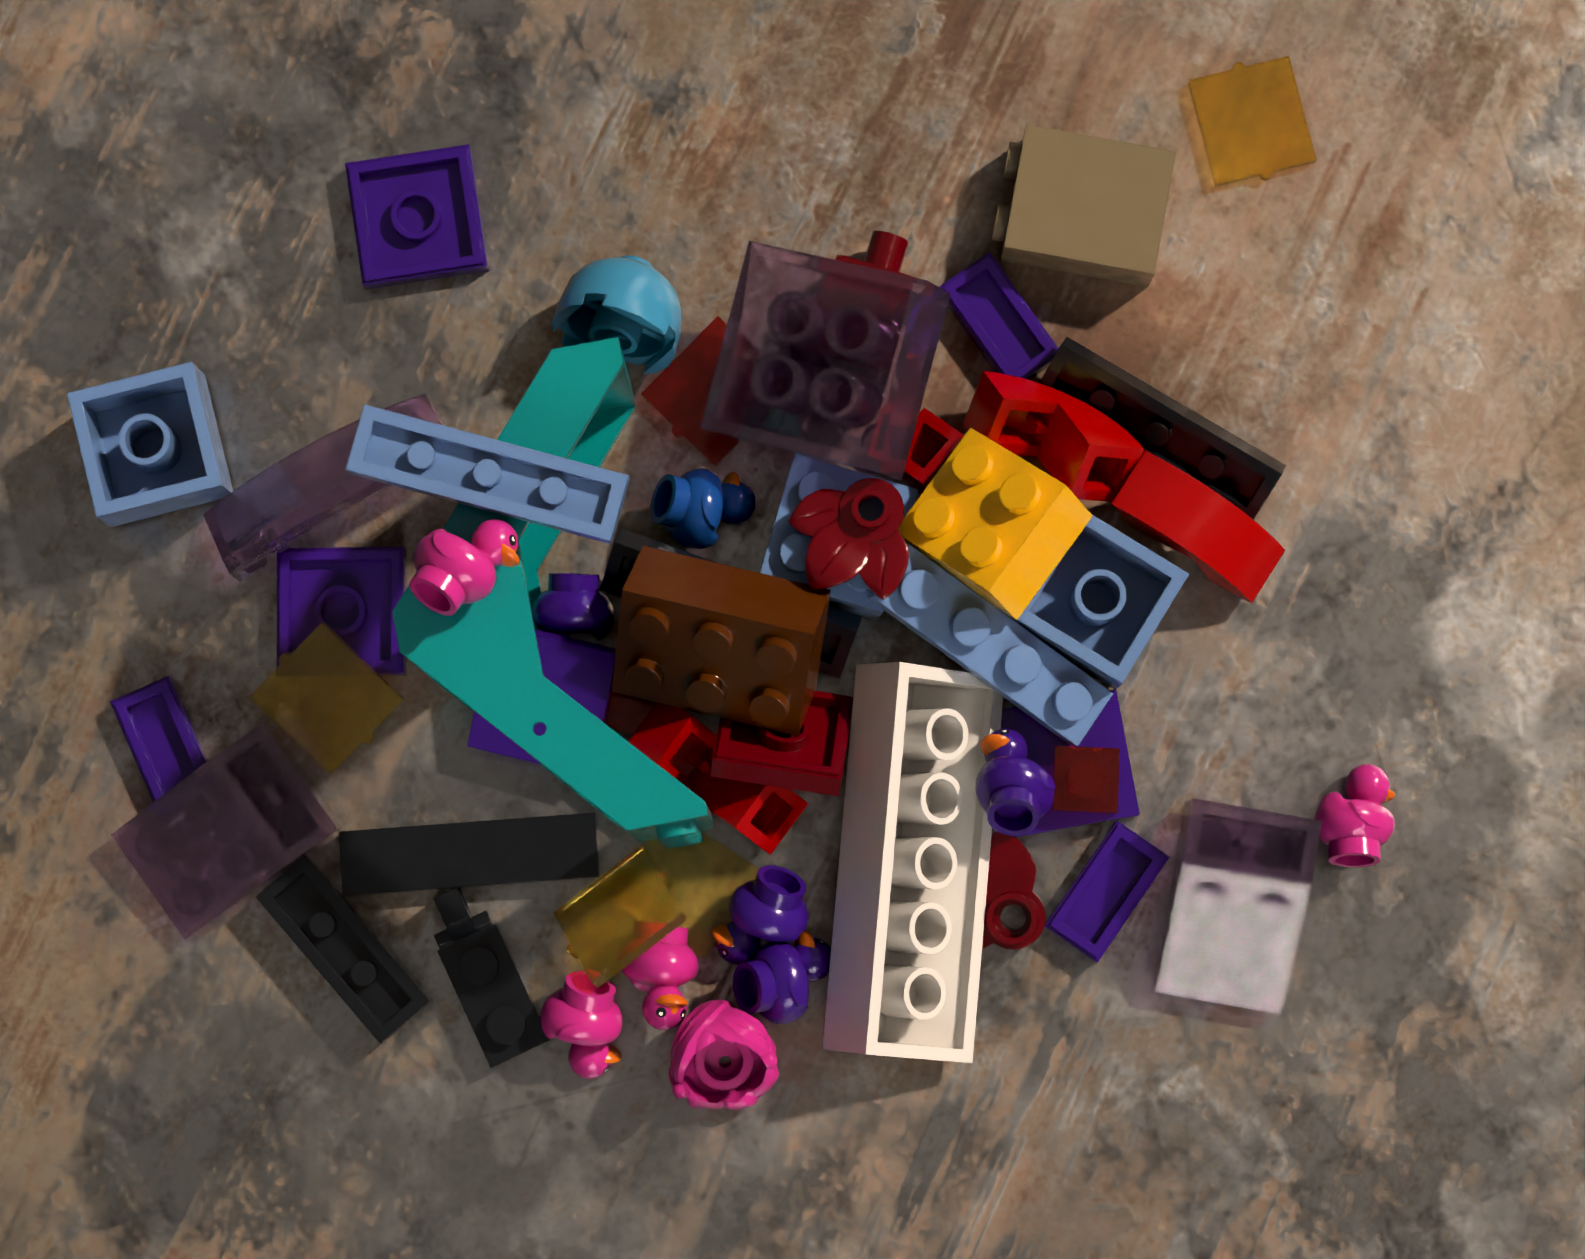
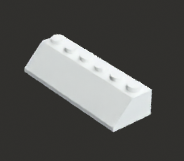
M904 662L856 664L822 1050L951 1062H973L992 827L988 822L987 813L979 804L976 796L975 782L982 766L987 763L980 749L981 740L995 730L1001 729L1003 696L969 672Z

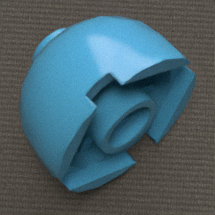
M628 255L595 260L578 270L570 278L558 302L551 325L553 331L559 327L564 332L561 342L564 347L618 337L625 362L636 365L646 364L643 374H654L669 367L675 356L682 331L683 315L677 291L659 271L654 269L648 261L637 256Z

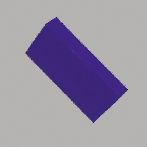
M990 252L938 287L937 292L994 372L1029 380L1050 365L1059 348Z
M166 676L110 701L160 818L164 819L222 793L172 677Z
M1115 821L1050 915L1044 927L1089 959L1098 963L1170 857L1119 821Z

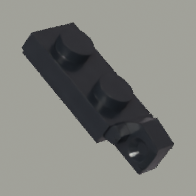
M456 887L433 898L447 928L434 935L440 949L437 952L490 1068L550 1041L542 1030L540 1015L498 924H493L487 911L473 916L460 888Z

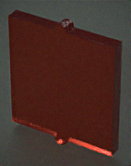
M717 316L669 367L641 393V396L672 425L673 436L676 438L685 437L716 467L792 390V386L761 358L762 353L759 346L753 345L750 347Z

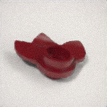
M865 478L853 483L846 491L833 489L815 491L806 496L797 505L789 519V524L805 536L812 537L805 558L806 575L809 586L812 589L820 590L835 587L860 574L869 589L882 600H886L896 591L907 570L910 554L906 542L899 532L904 519V503L900 493L892 484L879 478ZM868 499H877L884 505L882 515L873 521L865 520L859 515L861 504Z
M998 831L991 837L982 949L993 943L1005 949H1021L1031 945L1041 935L1045 926L1046 912L1041 899L1033 892L1037 869L1031 853L1015 836L1005 835ZM1008 905L1020 906L1026 914L1024 925L1019 928L1008 927L1002 919L1003 909Z

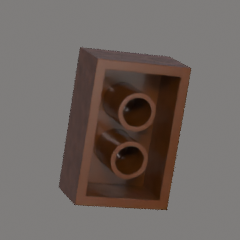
M642 546L622 589L612 692L799 736L816 691L831 589L814 590L809 584Z

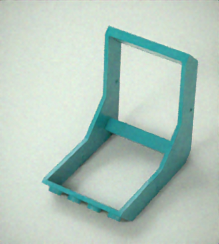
M614 337L552 349L497 440L601 467L636 409L632 385L619 338ZM458 503L443 529L447 533L454 534L471 543L475 528L482 522L491 519L503 520L509 523L517 533L518 549L516 554L520 560L519 564L515 567H505L502 565L495 567L496 582L492 592L481 601L467 604L462 603L457 612L452 616L441 615L427 608L414 596L408 585L392 611L399 652L470 710L478 713L540 762L541 766L638 842L658 839L666 849L704 842L702 830L715 828L713 816L706 802L543 675L535 629L541 631L542 629L533 620L532 607L534 601L542 593L538 571L562 531ZM538 723L546 725V732L541 736L534 733V727Z

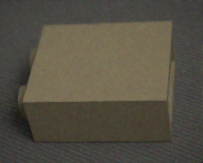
M1026 124L1022 144L1010 142L1007 152L1003 179L1015 182L1011 204L999 202L997 207L992 240L1003 242L1000 260L1149 287L1157 264L1176 151Z

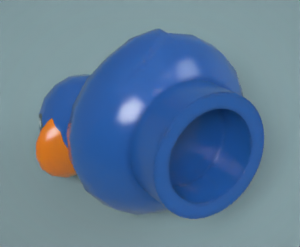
M693 469L681 477L666 474L660 479L651 499L650 514L654 523L667 526L670 536L677 544L689 549H705L713 546L718 541L719 537L716 534V529L719 526L720 520L727 524L745 522L753 514L756 501L753 491L748 485L740 481L739 475L736 472L729 473L721 483L719 476L710 470Z

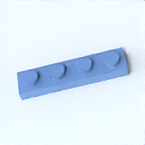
M365 404L345 469L349 474L608 544L613 542L630 481L629 475Z
M906 544L910 554L908 567L896 591L886 600L880 599L872 591L867 598L1070 746H1078L1113 693L910 544Z

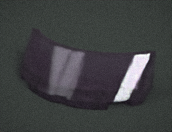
M426 394L384 408V410L442 425ZM360 419L323 436L265 469L232 491L203 515L222 561L230 575L242 581L267 566V556L276 551L281 553L291 547L289 541L392 486L349 474L345 470Z

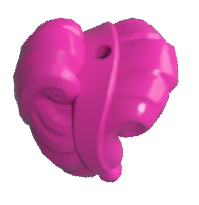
M710 1000L700 1004L683 1020L674 1038L668 1074L672 1093L678 1099L686 1098L688 1105L692 1108L720 1109L725 1106L728 1110H743L755 1105L759 1097L769 1091L779 1077L776 1045L768 1035L764 1025L755 1017L737 1009L731 1001ZM722 1056H728L731 1060L727 1064H721L719 1059Z

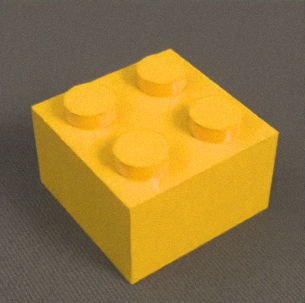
M970 427L906 514L899 532L906 544H910L990 604L1018 620L1093 516L1066 484Z

